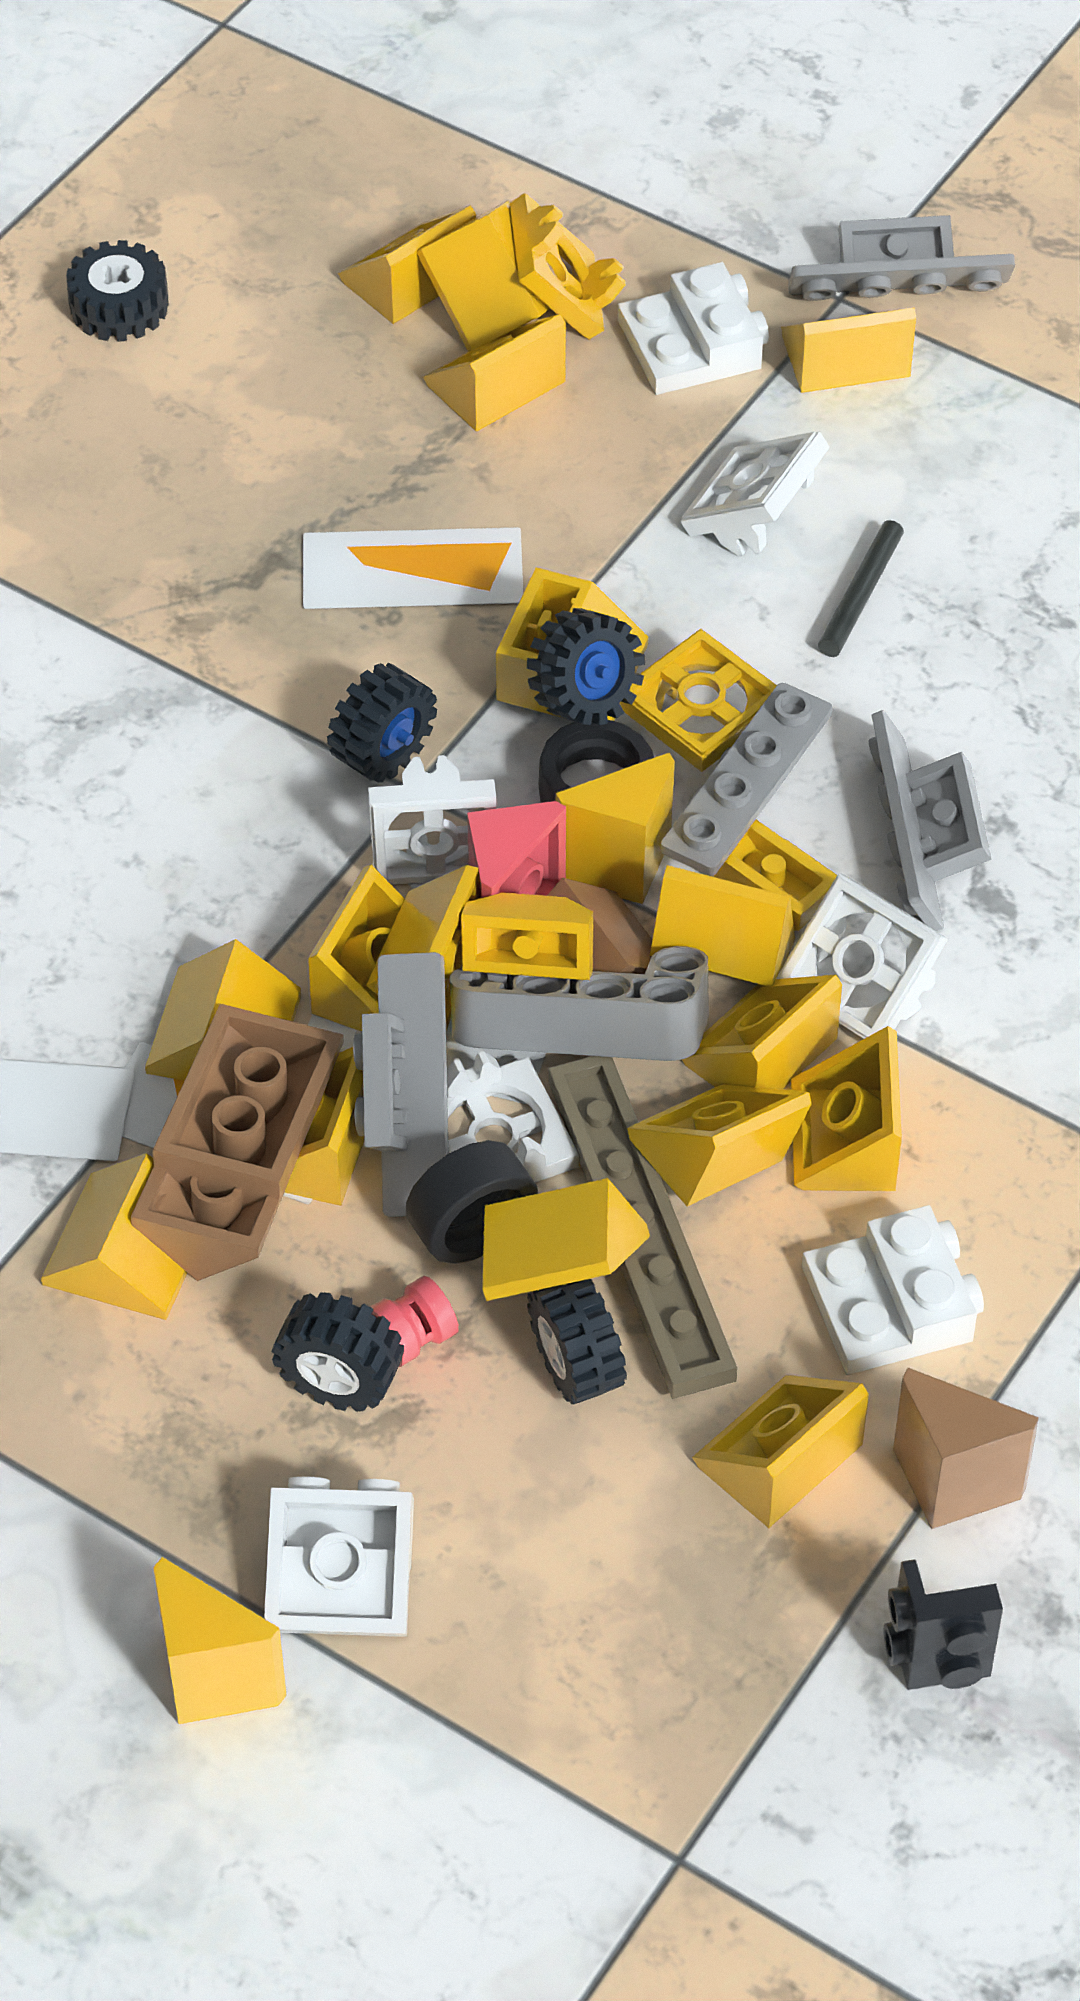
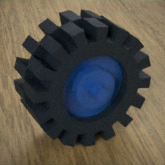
M573 608L572 613L563 610L555 614L558 624L546 621L540 628L547 635L546 639L542 640L534 637L530 646L539 650L538 658H527L526 669L537 672V676L527 679L529 688L539 692L534 697L539 705L547 707L546 711L590 726L591 723L597 725L607 724V716L617 719L625 713L619 703L624 702L632 705L637 695L629 691L632 683L642 686L644 675L635 673V666L645 665V654L633 651L642 645L639 637L629 633L632 627L626 622L595 611Z
M382 663L374 665L373 673L366 670L360 674L361 683L359 685L351 683L346 689L350 696L346 702L339 700L335 707V710L340 712L339 717L331 718L328 727L334 731L327 736V744L332 747L329 750L331 754L364 777L377 783L384 782L385 777L390 780L398 775V766L405 769L411 761L410 755L413 752L417 754L421 752L424 747L420 743L422 737L430 736L433 726L428 724V721L435 719L437 716V709L433 707L437 702V698L432 693L433 690L391 663H387L386 666Z

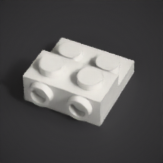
M723 262L671 274L670 291L618 304L617 320L656 395L761 369L763 344H767L769 341L768 326L763 313L760 310L750 312L747 307L749 296L743 276L740 273L730 275Z
M930 1205L867 1221L866 1236L803 1252L802 1269L846 1375L973 1342L977 1314L983 1312L984 1309L982 1292L976 1277L972 1273L961 1276L954 1259H958L960 1256L956 1231L949 1220L937 1222Z
M292 1477L288 1479V1488H271L264 1619L279 1627L280 1633L407 1637L409 1575L412 1562L414 1515L412 1492H399L400 1482L385 1479L359 1480L358 1490H330V1480L318 1477Z

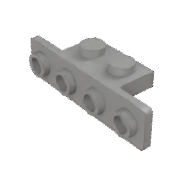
M950 215L840 221L838 234L841 263L793 266L788 287L790 295L803 294L804 299L813 301L832 298L836 295V292L858 291L860 296L872 298L887 295L892 289L913 288L917 294H935L944 291L947 286L968 285L969 289L973 291H990L999 288L1002 283L1009 281L1015 268L1014 254L954 257Z
M779 683L732 747L725 750L717 767L703 786L693 793L686 809L661 841L662 854L709 876L715 875L829 720L832 713V704L789 684Z
M881 710L871 714L876 737L869 739L868 742L873 760L879 771L883 773L885 781L884 784L878 786L879 798L887 816L893 820L895 831L887 835L889 847L896 863L902 868L904 879L897 882L898 893L909 915L914 916L918 914L925 925L938 931L943 929L944 925L935 881L992 860L972 767L961 751L912 771L903 736L886 712Z
M437 952L381 955L378 958L379 1013L362 1014V1031H356L354 1035V1061L356 1068L363 1070L364 1096L357 1097L355 1126L358 1135L364 1136L365 1147L382 1151L383 1213L389 1217H406V1200L413 1185L428 1168L449 1154L444 957Z

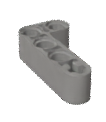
M674 946L664 948L651 957L645 974L593 971L590 981L463 971V967L450 975L452 1037L457 1043L473 1048L660 1061L685 1059L695 1054L699 1049L709 1019L708 956L703 951L692 947Z

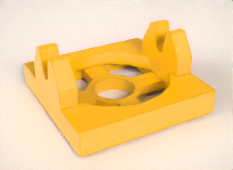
M523 193L510 202L518 281L556 314H561L564 321L584 338L590 340L604 331L602 308L613 302L626 285L625 280L618 275L623 270V265L615 258L599 259L595 262L594 252L558 222L563 217L562 211L555 205L540 206L530 196ZM560 257L571 265L572 275L568 273ZM548 264H549V265L551 266V268L553 269V271H554L556 277L553 275V273H552L551 270L549 269Z
M700 628L640 673L644 675L642 686L632 683L629 691L637 695L632 705L624 702L619 704L625 714L699 771L703 772L717 760H720L727 748L732 747L777 685ZM696 670H705V671H711V672H715V673H714V674H710V673L699 672V673H692V674H690V673H688V672H689V671H696ZM735 683L744 690L747 697L746 708L743 713L725 701L726 690ZM706 685L715 689L719 696L711 703L696 704L689 701L684 693L693 686ZM665 694L674 700L677 698V702L665 711H660ZM691 716H712L723 724L724 727L718 732L700 734L688 732L679 725Z

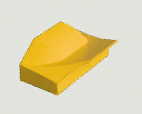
M756 819L718 872L713 876L790 896L794 931H800L812 919L837 874Z
M499 893L466 902L461 914L463 971L590 981L593 972V911L567 897Z

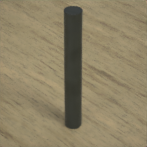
M886 520L880 527L818 643V648L824 655L837 657L840 654L904 534V529L898 522Z

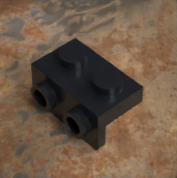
M916 1559L902 1561L898 1587L888 1590V1604L892 1622L884 1623L883 1634L889 1663L891 1666L901 1664L907 1689L912 1690L943 1685L949 1689H959L971 1686L981 1680V1678L991 1677L1003 1612L997 1584L925 1595Z

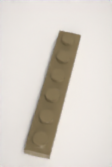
M592 1056L549 1067L548 1083L568 1134L579 1153V1162L587 1182L608 1178L647 1224L650 1237L620 1267L671 1398L675 1399L736 1382L737 1365L662 1179L630 1141L627 1128L639 1122L613 1058Z

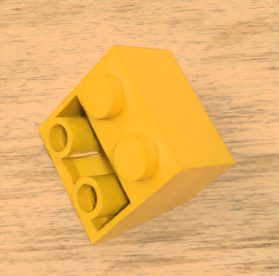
M536 567L496 651V700L554 715L546 711L547 707L539 705L534 697L539 692L529 688L527 679L537 676V672L526 668L527 658H538L539 650L530 647L534 637L545 640L547 635L540 628L546 621L558 624L555 614L563 610L572 613L573 608H583L626 622L632 627L629 633L637 635L642 643L641 646L633 651L641 654L645 653L648 646V636L592 581ZM607 716L608 720L615 721V718Z

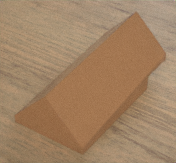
M224 1004L219 1005L153 1148L154 1167L131 1215V1225L195 1280H202L259 1257L343 1046L344 1034Z

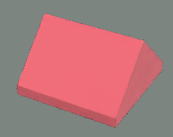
M557 801L467 812L468 865L479 868L480 898L499 893L547 896L562 877L566 878V806Z

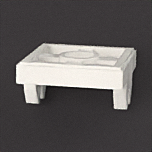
M809 432L734 447L683 514L680 522L690 537L714 533L720 544L738 557L743 556L748 548L755 554H758L767 544L766 528L763 524L775 522L799 488L807 489L814 480V468L830 447L820 432ZM758 474V475H757L755 478H753L751 481H749V482L743 484V483H744L746 480H748L750 477H752V476ZM769 485L760 498L747 500L750 495Z
M445 755L438 756L436 771L433 773L424 771L420 757H413L402 773L403 785L368 787L373 867L391 885L430 882L468 865V846L462 849V845H468V825L456 826L452 821L444 819L443 810L466 809L469 812L496 809L495 780L460 781L459 769ZM423 811L424 820L416 823L411 829L388 831L389 825L399 814ZM439 831V843L435 845L429 844L426 833Z
M838 873L776 979L818 976L817 963L831 954L834 970L842 983L839 1023L864 1039L886 1026L895 1029L900 1019L906 1020L920 1010L922 1005L918 998L924 990L927 991L933 988L935 984V970L931 967L948 941V938L848 876ZM861 913L873 914L862 934H851L845 938L839 936L846 929L847 916ZM891 926L898 930L906 948V969L904 975L884 964V952L881 948V943ZM863 941L873 950L874 964L866 975L853 978L845 972L842 958L845 950L851 944ZM874 981L892 992V995L886 1000L871 1007L851 1008L845 1005L856 985H866Z
M482 1050L477 1052L474 1066L467 1070L464 1069L460 1059L452 1061L447 1069L448 1118L457 1107L466 1105L474 1121L469 1126L468 1134L448 1140L449 1153L468 1144L477 1143L475 1136L480 1129L490 1125H498L508 1129L512 1134V1140L507 1146L515 1153L535 1183L579 1168V1153L529 1057L499 1066L496 1058ZM495 1093L513 1096L528 1104L533 1111L511 1118L503 1113L493 1112L486 1097ZM543 1131L540 1144L528 1137Z

